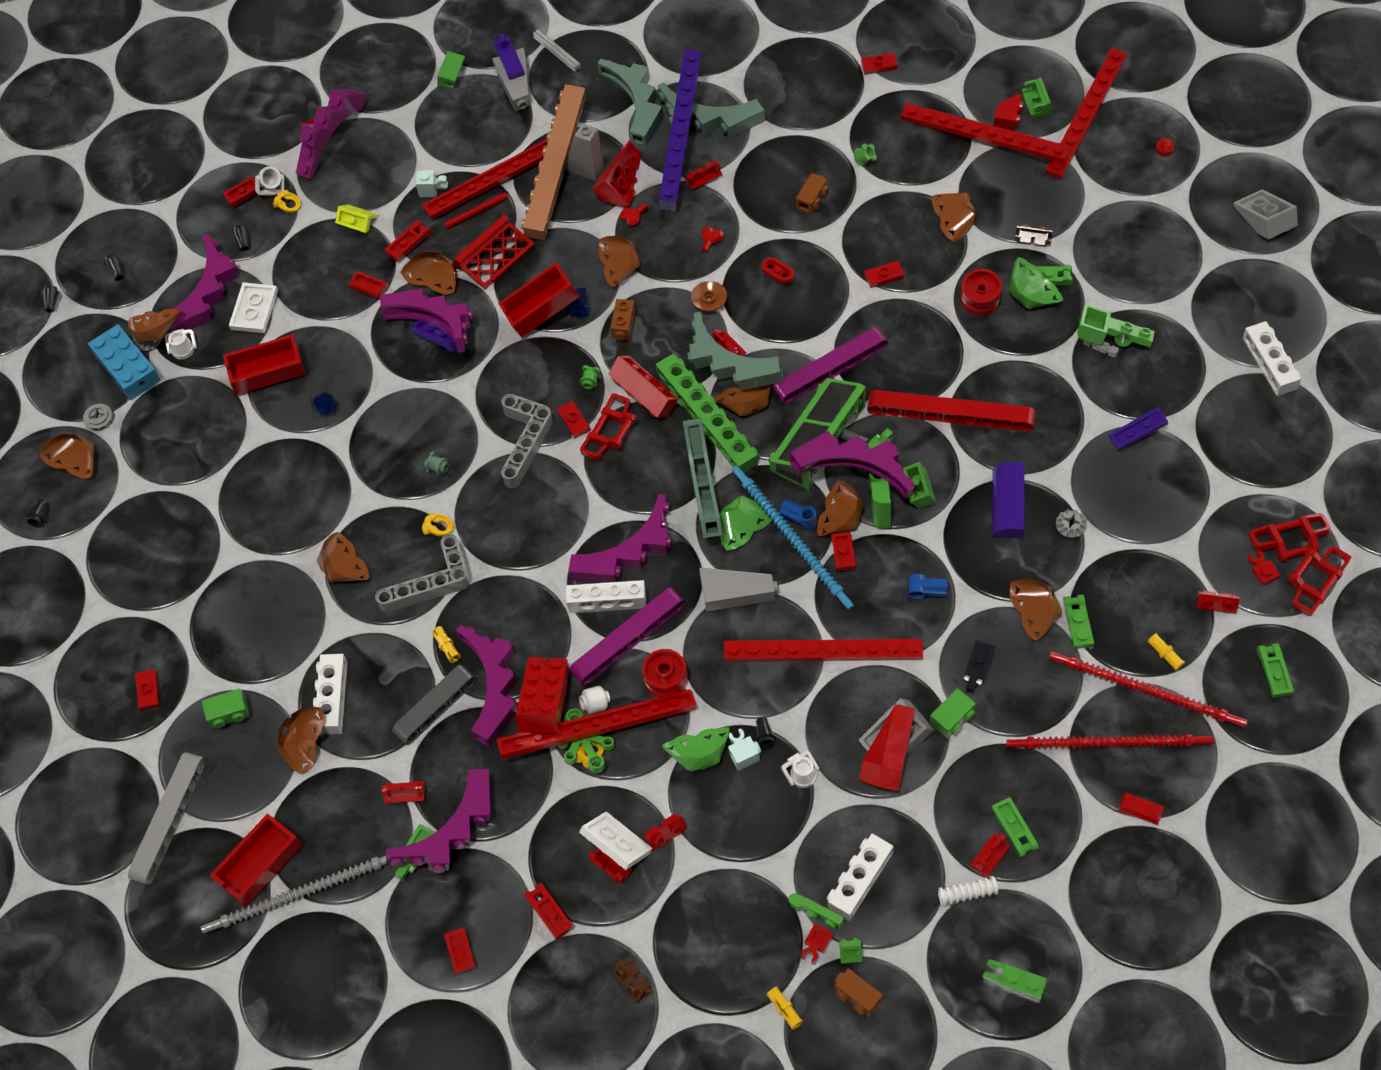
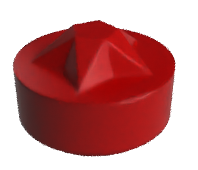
M1161 139L1157 142L1156 152L1159 155L1169 156L1173 153L1174 143L1171 140Z

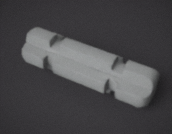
M1083 341L1084 345L1088 347L1093 346V349L1105 354L1109 353L1108 355L1116 357L1119 352L1118 347L1110 346L1105 341L1101 345Z

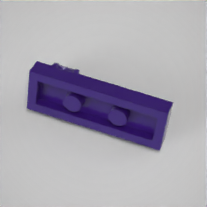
M504 33L499 34L498 39L493 40V43L508 79L512 80L524 76V69L510 37L505 36Z
M419 320L411 327L413 334L444 346L447 351L453 354L458 351L453 338L437 325Z
M1156 407L1108 434L1117 451L1120 452L1168 425V420L1160 408Z

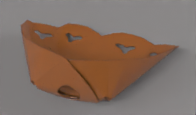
M947 193L933 195L932 204L935 213L941 217L940 227L942 232L953 242L961 239L970 231L975 222L976 210L969 194Z
M606 236L600 239L599 258L605 265L604 276L606 281L613 288L639 267V257L635 245L623 237Z
M425 251L411 258L401 270L402 276L408 283L428 286L433 291L444 295L454 293L455 291L454 262L439 252Z
M164 309L159 313L148 311L143 315L130 317L128 327L139 343L159 342L163 339L181 310Z
M771 384L742 391L739 387L729 388L722 394L714 397V399L736 414L748 416L768 406Z
M63 433L55 436L42 447L39 455L48 466L56 469H66L70 474L82 479L92 477L94 465L93 442L75 433L70 435L69 433Z
M838 480L826 497V510L819 517L817 536L852 530L859 524L864 502L852 486Z
M339 532L331 534L324 541L317 558V563L326 578L331 582L368 580L369 572L363 560L356 557L353 544ZM337 538H339V541L343 542V544L337 543Z
M1022 579L1011 582V602L1022 614L1021 622L1027 635L1037 641L1045 635L1062 614L1056 594L1050 586L1036 580ZM1015 586H1017V588L1020 589V591L1017 594Z
M307 707L295 711L290 715L291 718L288 716L278 729L277 746L284 761L300 774H304L314 765L316 740L321 733L325 721L320 707ZM288 727V734L283 735L284 728Z

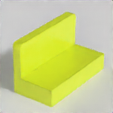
M352 205L338 206L335 223L367 233L369 232L371 219L377 218L378 214Z

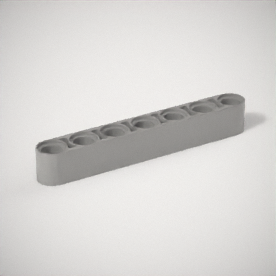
M188 752L182 754L129 868L128 878L130 880L147 885L152 883L204 770L205 757Z

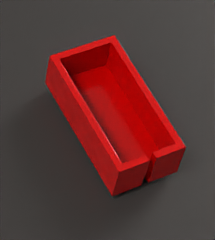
M556 262L498 304L511 326L522 338L576 300L580 295L564 270Z
M293 334L223 355L229 382L235 395L306 375Z
M528 657L516 710L518 731L558 734L569 680L568 659L550 658V661H546V658Z
M267 813L210 874V877L219 887L230 894L243 907H246L298 851L302 844L293 833Z

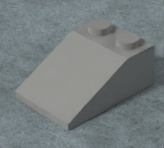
M1263 189L1233 203V206L1256 233L1267 239H1272L1298 226L1297 206Z
M900 698L895 703L897 705L915 708V706L909 700ZM894 705L859 739V742L867 751L870 749ZM916 708L906 754L920 745L935 730Z

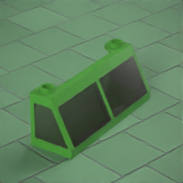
M826 378L823 384L820 383L816 394L777 451L770 455L768 460L770 471L809 490L814 483L811 477L814 473L817 474L818 468L798 475L788 461L790 452L827 431L832 436L838 438L853 414L857 415L858 412L861 413L865 408L866 386L860 383Z

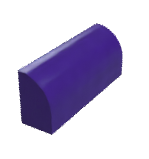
M1024 462L1001 463L992 470V538L1023 539Z

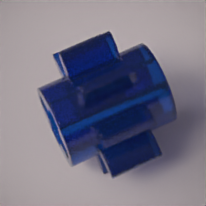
M321 393L319 397L316 396L313 405H316V411L324 415H329L330 412L335 411L338 404L335 402V397L329 393Z

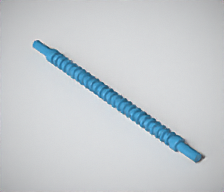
M738 465L733 467L732 471L742 482L743 488L748 490V494H751L755 502L758 501L757 504L761 505V509H765L764 513H768L767 516L771 517L770 520L774 521V525H778L777 528L781 529L780 532L784 533V537H788L787 541H791L790 544L794 545V549H798L797 553H801L800 556L804 557V561H808L807 565H811L810 568L815 569L814 573H818L817 577H821L820 580L825 581L824 585H828L827 588L828 590L831 589V594L834 597L837 596L848 610L852 609L854 604L844 594L841 585H837V581H833L834 577H830L831 574L827 573L826 568L823 569L824 565H820V560H817L816 556L813 557L814 553L810 552V548H807L806 544L803 545L804 541L800 540V536H797L796 532L793 533L794 529L790 528V524H787L786 520L783 521L784 517H780V513L777 512L774 505H770L771 502L767 501V497H763L764 493H760L761 490L757 489L758 486L754 485V481L748 478Z

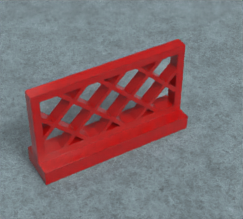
M503 215L454 258L455 267L459 271L463 270L483 289H487L532 249L534 242L512 225L507 216ZM510 229L515 233V237H504V233ZM504 241H515V248H504ZM517 241H524L528 245L525 248H517ZM494 242H502V248H492V244ZM490 252V259H480V254ZM492 252H502L503 259H492ZM504 252H515V257L504 259ZM470 263H478V270H469L467 266ZM480 263H490V270H480ZM492 263H503V267L500 270H492ZM480 274H490V279L484 283L480 279Z

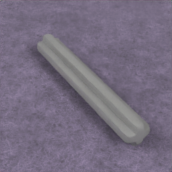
M536 30L533 33L534 38L573 71L576 72L581 68L580 63L542 31Z

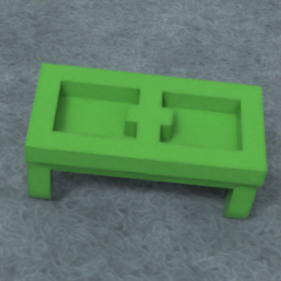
M447 51L437 76V87L453 89L454 85L452 84L456 83L465 56Z
M1042 78L1025 82V86H1031L1022 89V95L1030 117L1049 115L1051 102Z

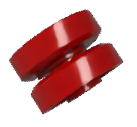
M977 269L964 277L961 288V302L967 312L975 316H986L997 310L1000 306L1002 283L998 275L988 269Z
M659 649L646 657L642 672L647 691L653 697L658 698L685 690L688 681L687 669L683 657L678 652L671 649Z

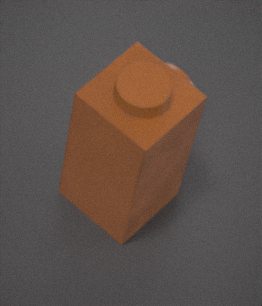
M811 173L796 197V209L812 215L815 209L819 208L822 198L828 194L827 179L821 175Z
M616 299L611 323L612 339L630 340L635 316L634 300Z
M849 968L845 973L841 972L834 981L836 983L835 991L837 992V997L844 1002L849 1001L853 1004L854 1010L862 1016L865 1014L870 1017L883 1001V994Z

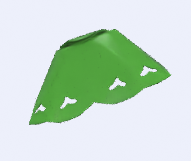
M1018 257L1016 259L1008 290L1019 303L1028 309H1033L1063 301L1062 295L1051 281L1043 279L1036 266L1023 258Z
M742 495L734 499L719 513L723 534L720 535V538L726 550H733L744 545L751 538L754 531L763 529L771 522V517L764 513L765 509H761V505L757 504L758 501L755 502L753 499ZM758 518L764 520V521H760V523L757 524ZM730 540L736 541L735 543H731L729 545Z
M730 728L706 729L696 736L682 735L663 744L662 747L686 770L692 772L706 769L720 763ZM709 735H712V736L710 737V740L707 739V738H704V736H707V737H708ZM689 741L685 746L682 743H680Z

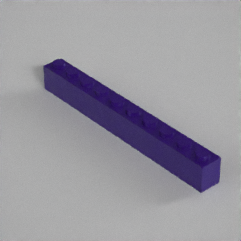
M684 49L659 196V210L676 212L701 64V51Z

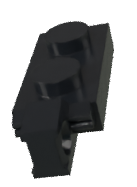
M976 640L964 673V681L968 682L965 693L973 695L976 685L981 686L982 682H984L995 651L994 645Z

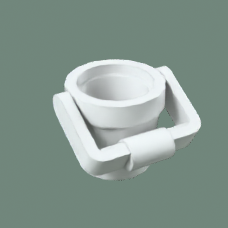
M268 166L263 168L258 176H255V190L257 194L272 196L283 191L284 175L280 174L274 167Z
M191 329L175 330L165 335L168 354H172L176 359H186L193 354L194 349H197L195 334ZM186 334H191L192 341L186 336Z
M803 751L800 754L796 753L781 766V770L791 786L796 785L800 788H808L817 779L819 767L809 751ZM793 765L790 776L786 768Z

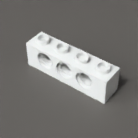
M1266 321L1247 327L1243 340L1275 394L1279 396L1297 390L1301 381V375L1292 365L1291 358L1286 355L1282 343L1275 337L1273 328L1269 327Z
M644 580L566 585L569 613L642 609L646 606Z
M344 654L320 655V661L316 664L318 680H315V691L317 692V698L313 700V707H320L323 714L327 710H331L329 714H324L325 721L320 735L342 734L347 660ZM334 674L333 677L327 678L329 675ZM333 692L330 696H326L327 693Z
M871 834L869 839L865 838L860 845L861 851L858 856L854 855L850 860L849 870L847 873L843 872L838 880V887L836 890L832 889L827 897L828 909L850 921L892 856L894 846L874 834ZM872 856L875 858V861L867 862L865 858ZM856 873H862L865 877L862 879H856L854 875ZM851 890L854 894L852 896H845L843 892Z

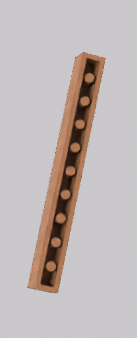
M565 84L564 90L560 91V104H557L555 108L556 117L551 122L552 131L551 133L548 132L547 147H544L542 154L544 158L543 161L539 162L538 171L540 172L539 175L535 176V189L531 190V202L527 204L525 212L527 216L526 219L522 220L521 229L524 230L526 237L545 241L573 138L586 99L585 88Z

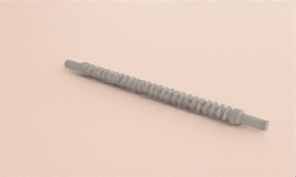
M386 856L381 858L374 857L370 862L367 860L365 864L361 862L360 866L355 865V868L349 867V870L344 869L342 873L338 871L337 875L335 873L331 877L327 875L326 879L322 877L321 881L315 880V883L310 882V885L304 884V887L299 886L297 890L293 888V891L290 892L288 890L287 894L282 892L281 896L276 895V898L270 897V900L265 899L263 903L259 901V904L256 905L254 903L253 907L248 905L247 909L243 907L242 911L236 910V913L231 912L230 915H222L220 919L202 925V933L204 934L220 927H229L231 923L236 924L238 920L242 922L243 918L247 920L248 916L253 918L254 914L259 915V912L265 913V910L270 911L272 907L276 909L277 905L281 907L283 903L287 905L288 901L293 902V899L299 900V897L304 898L306 894L310 896L311 892L315 894L317 890L321 892L322 888L326 890L327 886L333 887V884L338 885V882L344 883L345 879L349 881L351 877L355 879L356 875L360 877L361 873L367 874L366 872H372V869L379 870L386 864Z

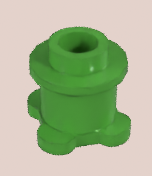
M864 143L861 145V148L855 149V161L863 165L870 159L872 161L876 160L877 156L874 151V145Z
M587 365L583 366L582 370L584 372L583 377L580 378V384L585 389L596 388L598 384L597 379L601 377L599 374L600 369Z

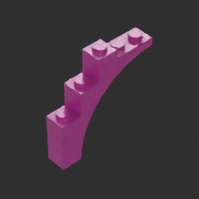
M354 89L331 90L328 106L317 107L314 123L302 124L299 138L302 145L295 174L308 179L314 178L319 158L327 141L344 119L354 112L363 110L365 93Z
M209 234L202 236L207 255L202 278L194 291L183 302L173 308L176 310L180 309L181 311L169 328L170 333L180 329H193L211 321L209 313L212 310L210 305L225 299L223 284L238 278L236 273L238 267L235 261H230L228 255L224 256L222 251H217L219 246L215 239H211Z
M422 288L380 295V306L384 320L415 319L435 324L444 329L453 338L458 353L465 352V344H468L466 332L467 328H471L470 321L473 320L472 310H468L467 303L450 305L449 302L445 301L444 296L428 298L427 295H424Z
M827 431L790 452L788 461L798 475L826 466H848L871 472L883 478L895 487L905 499L912 496L915 489L912 479L905 475L901 464L896 463L899 452L897 447L891 444L888 439L869 450L868 444L859 435L839 446L838 439Z
M658 494L650 517L641 529L628 540L602 552L571 554L568 569L570 580L595 583L616 582L617 577L621 575V568L641 569L642 562H646L647 553L667 554L668 547L671 548L672 536H669L667 519H665V514H669L670 503L666 501V495Z
M460 625L456 630L458 637L480 658L486 672L487 681L485 703L471 732L476 740L490 748L516 715V701L508 695L515 686L516 680L514 672L506 667L515 654L512 644L507 640L502 641L496 637L492 642L486 636L481 637L477 635L473 628H466Z
M489 769L468 770L467 786L463 799L449 821L433 835L417 843L386 849V864H391V866H402L403 864L421 866L424 863H428V871L443 873L445 870H449V847L463 849L469 846L470 823L484 825L490 821Z

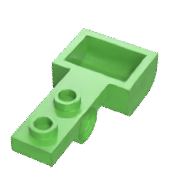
M1087 304L1084 305L1077 331L1080 339L1101 345L1106 334L1115 336L1116 344L1122 347L1130 345L1131 342L1151 347L1155 331L1133 325L1130 322L1111 318V312Z
M869 472L873 524L878 528H891V500L889 485L891 484Z

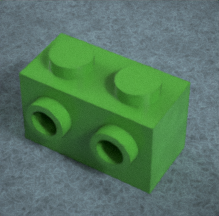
M920 461L904 467L903 472L912 479L915 487L912 496L909 497L910 503L914 504L918 509L937 503L927 469Z
M240 688L202 700L206 721L211 729L222 728L226 724L241 722L245 718L250 717L246 698Z
M957 688L930 715L929 724L948 739L952 734L956 735L961 730L962 724L965 721L969 722L976 714V703Z

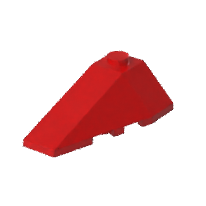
M630 140L619 151L592 188L603 202L628 207L635 196L634 184L637 182V177L635 176L636 170L639 169L641 152Z
M894 705L863 759L859 781L895 791L900 789L915 708Z

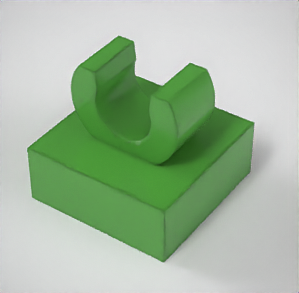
M853 938L851 941H845V939L839 941L841 964L862 962L861 940Z

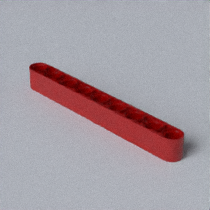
M873 390L869 393L867 411L874 415L1017 431L1033 430L1036 413L1035 409L1027 406Z

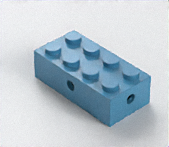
M119 324L88 343L94 356L130 401L161 381L154 367Z

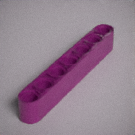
M874 327L784 377V382L774 384L773 391L784 404H787L818 387L820 383L823 384L826 378L832 379L882 351L888 345V340L877 327Z
M673 588L666 589L570 666L569 672L582 685L588 684L680 611L685 601Z

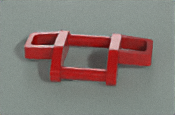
M616 393L611 394L592 432L588 433L580 447L581 455L599 460L608 449H619L621 447L623 438L631 424H634L637 419L634 414L628 413L631 406L629 398ZM614 401L626 404L623 413L610 409ZM607 419L623 424L614 438H606L599 435ZM590 442L602 446L597 453L586 450Z
M1312 514L1298 517L1297 520L1277 525L1269 524L1251 530L1249 532V540L1256 551L1276 548L1279 561L1285 562L1288 558L1304 555L1309 548L1319 553L1317 537L1329 534L1331 526L1324 514ZM1319 521L1324 528L1313 530L1310 523ZM1300 527L1307 539L1308 546L1286 551L1284 541L1279 532ZM1267 533L1271 541L1259 543L1256 537Z
M1335 546L1330 547L1322 557L1317 551L1309 548L1297 569L1288 576V581L1298 591L1292 606L1304 614L1312 616L1319 605L1324 603L1327 593L1336 580L1342 577L1344 569L1351 560V556ZM1331 554H1334L1345 562L1339 569L1325 560ZM1310 563L1313 567L1329 576L1319 591L1304 583L1301 578ZM1301 594L1316 602L1311 609L1298 602Z

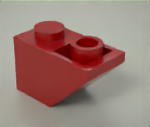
M1017 94L997 105L994 126L1014 131L1015 125L1019 126L1021 115H1018V113H1022L1024 102H1021V94Z

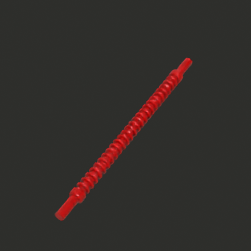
M1052 651L1050 653L1049 659L1068 665L1070 669L1074 670L1076 668L1078 672L1082 670L1083 673L1088 672V675L1094 674V677L1099 676L1100 679L1105 678V681L1111 680V683L1116 682V685L1122 684V687L1127 686V689L1131 687L1133 691L1136 689L1139 690V693L1143 691L1144 695L1148 693L1150 697L1153 695L1156 699L1160 697L1161 701L1166 699L1167 703L1169 701L1173 705L1177 703L1178 707L1183 705L1184 709L1186 707L1190 711L1194 709L1195 713L1200 711L1201 715L1203 713L1207 717L1211 715L1212 719L1216 717L1221 722L1228 721L1245 727L1248 720L1229 714L1227 710H1218V707L1212 708V705L1206 706V703L1201 704V701L1197 703L1195 699L1189 700V697L1184 698L1183 695L1180 697L1178 693L1174 695L1172 691L1167 692V689L1163 691L1161 687L1155 688V685L1151 687L1150 683L1145 685L1144 681L1141 683L1138 679L1134 681L1133 677L1128 679L1127 675L1125 677L1121 673L1117 675L1116 671L1111 673L1110 669L1106 671L1105 668L1100 669V666L1094 667V664L1089 665V662L1083 663V660L1078 661V658L1073 656L1069 658Z
M1162 734L1161 737H1158V735H1155V737L1149 735V737L1146 735L1143 737L1140 735L1137 737L1126 735L1123 738L1120 735L1117 738L1114 735V738H1111L1109 735L1108 738H1105L1103 735L1102 738H1099V736H1096V738H1093V736H1090V738H1087V736L1075 738L1073 736L1070 739L1067 736L1064 739L1061 736L1058 739L1055 736V739H1052L1050 736L1049 739H1046V737H1043V739H1040V737H1037V739H1034V737L1006 739V748L1027 747L1028 750H1033L1035 747L1038 749L1040 747L1044 749L1046 747L1050 749L1052 747H1055V749L1061 747L1063 749L1065 746L1067 749L1070 746H1073V749L1076 746L1080 749L1084 746L1087 749L1088 746L1091 748L1094 746L1097 748L1099 746L1103 748L1105 746L1109 748L1114 746L1117 748L1119 745L1123 748L1125 745L1128 748L1129 745H1132L1134 748L1135 745H1138L1140 748L1143 745L1146 748L1147 745L1153 747V745L1156 747L1159 745L1162 747L1165 745L1168 747L1171 745L1174 747L1177 745L1180 747L1183 745L1192 747L1193 744H1214L1213 736H1192V734H1185L1184 736L1179 734V737H1176L1175 734L1173 737H1170L1169 734L1167 737H1164Z

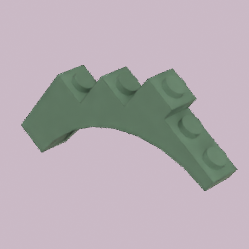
M600 59L598 62L599 75L609 78L620 85L629 94L634 103L636 112L634 122L629 131L631 142L647 147L663 119L662 106L654 104L657 99L656 89L654 86L647 84L650 80L649 68L635 63L629 68L625 65Z
M663 82L658 85L659 92L657 96L660 102L665 104L669 115L667 121L671 127L677 94L671 91ZM757 99L739 105L724 107L704 106L694 103L690 126L694 125L703 135L720 128L723 133H726L731 138L765 122V110Z
M701 311L694 313L692 327L696 335L693 336L694 344H689L690 352L687 354L689 362L693 363L695 369L710 366L712 374L715 373L718 380L733 377L734 383L739 385L741 391L784 382L783 368L779 357L749 358L724 349L709 335Z
M702 418L683 421L690 472L703 538L723 535Z

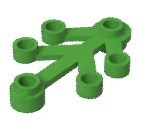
M570 709L565 714L564 721L584 717V715L578 709ZM603 733L573 741L569 750L564 754L565 763L572 765L576 762V753L582 744L589 758V770L593 773H600L605 767L604 758L596 755L590 741L602 745L604 750L609 751L614 748V740L611 737L600 736L605 734ZM569 742L557 746L560 749H566L569 746Z

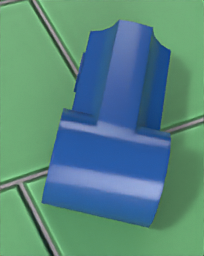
M789 500L782 503L779 511L780 516L800 524L804 530L815 529L817 526V516L813 507H803Z
M913 574L909 576L908 596L912 599H923L926 596L947 597V579L926 578L922 574Z

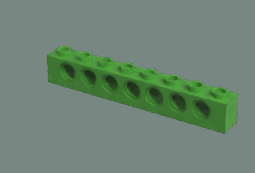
M673 353L656 364L657 375L673 395L678 398V401L693 419L702 418L704 433L732 467L738 465L743 473L758 465L759 454L757 450L748 444L744 434H740L737 431L735 423L727 419L725 411L722 408H718L713 396H709L703 384L696 381L693 372L686 369L684 361L681 358L678 359Z

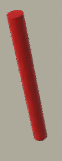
M504 192L445 222L444 225L449 229L508 199V196Z

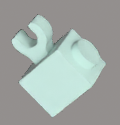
M434 170L417 171L416 187L419 197H436L437 188H448L447 177L442 175L436 178Z
M738 729L739 738H734L731 733L729 734V740L732 745L728 746L729 755L738 771L760 761L759 753L761 752L756 741L753 742L750 736L745 738L742 729Z

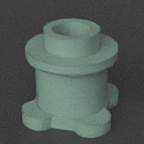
M432 451L429 458L425 461L424 467L427 468L426 471L429 473L435 471L437 475H442L447 472L449 463L447 458L437 457L436 452Z

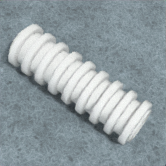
M990 876V879L984 878L982 881L977 879V882L974 880L971 883L964 882V885L958 883V886L952 885L950 888L949 886H945V889L940 887L938 890L942 906H946L947 903L952 905L953 902L956 904L959 901L965 902L966 899L971 901L972 898L978 899L979 896L984 898L985 895L988 897L991 894L998 895V885L994 876Z

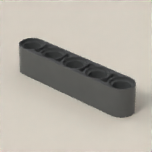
M458 665L394 725L392 732L406 745L413 743L474 685L476 677L463 665Z

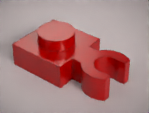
M1257 551L1256 555L1259 559H1254L1251 554L1248 556L1249 564L1255 566L1252 568V572L1261 586H1265L1280 578L1281 575L1271 560L1264 561L1262 551Z
M814 923L805 940V944L809 947L802 951L801 959L804 960L807 954L813 955L811 964L814 965L818 959L817 952L819 951L824 954L833 937V932Z

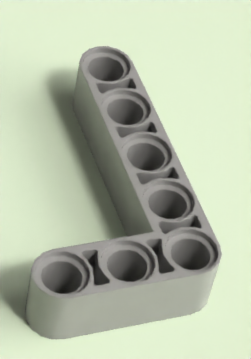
M507 394L501 400L504 414L509 418L527 424L501 471L505 486L516 488L521 483L549 432L553 419L549 407L514 394Z
M447 534L441 539V546L448 569L379 590L375 595V599L380 610L386 613L466 589L470 584V578L457 537L453 534Z

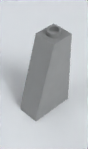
M524 48L515 51L525 75L512 80L508 79L499 56L492 58L494 70L515 111L531 106Z
M582 123L574 135L566 171L597 181L604 170L598 128Z
M699 568L706 611L774 601L775 593H778L777 581H773L772 574Z

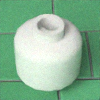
M596 686L583 690L582 695L579 696V703L583 711H586L588 714H595L607 709L608 703H610V696L608 691H604L602 687Z

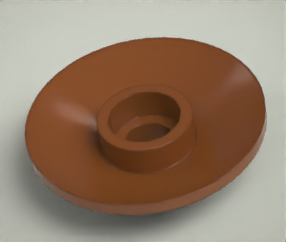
M705 281L698 284L691 293L693 305L705 312L720 309L727 300L725 288L714 281Z

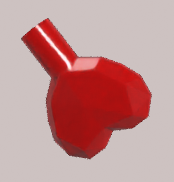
M643 203L637 208L623 209L620 212V217L626 220L629 226H635L641 219V213L647 210L648 206L646 203Z
M709 226L705 227L702 230V238L705 242L701 250L707 253L711 244L721 241L724 237L723 231L714 230Z

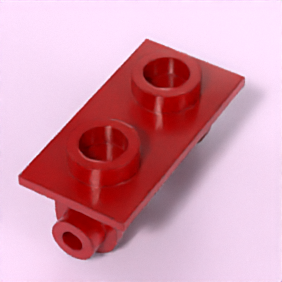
M711 161V163L703 166L702 169L699 168L689 172L684 179L694 190L723 174L718 168L720 167L718 161Z
M715 330L713 332L714 341L724 349L740 356H744L747 353L725 330Z
M1202 590L1198 591L1196 609L1237 614L1240 598L1235 596V594L1220 593V595H1217L1216 592Z
M424 781L384 784L381 788L382 795H384V804L424 801Z
M678 813L675 815L671 814L670 817L661 822L663 827L660 828L656 825L645 832L646 834L643 837L649 843L652 851H655L687 830L681 815Z
M993 833L970 866L985 877H988L1011 846L1005 841L1006 837L1001 833L999 835Z
M599 848L596 852L592 851L588 857L591 859V863H595L611 876L615 882L618 881L622 885H624L632 870L631 867L625 870Z

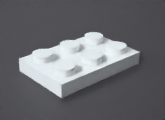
M242 283L229 323L230 330L265 333L278 292L277 286Z
M607 812L583 825L579 832L625 870L648 856L652 850L648 844Z

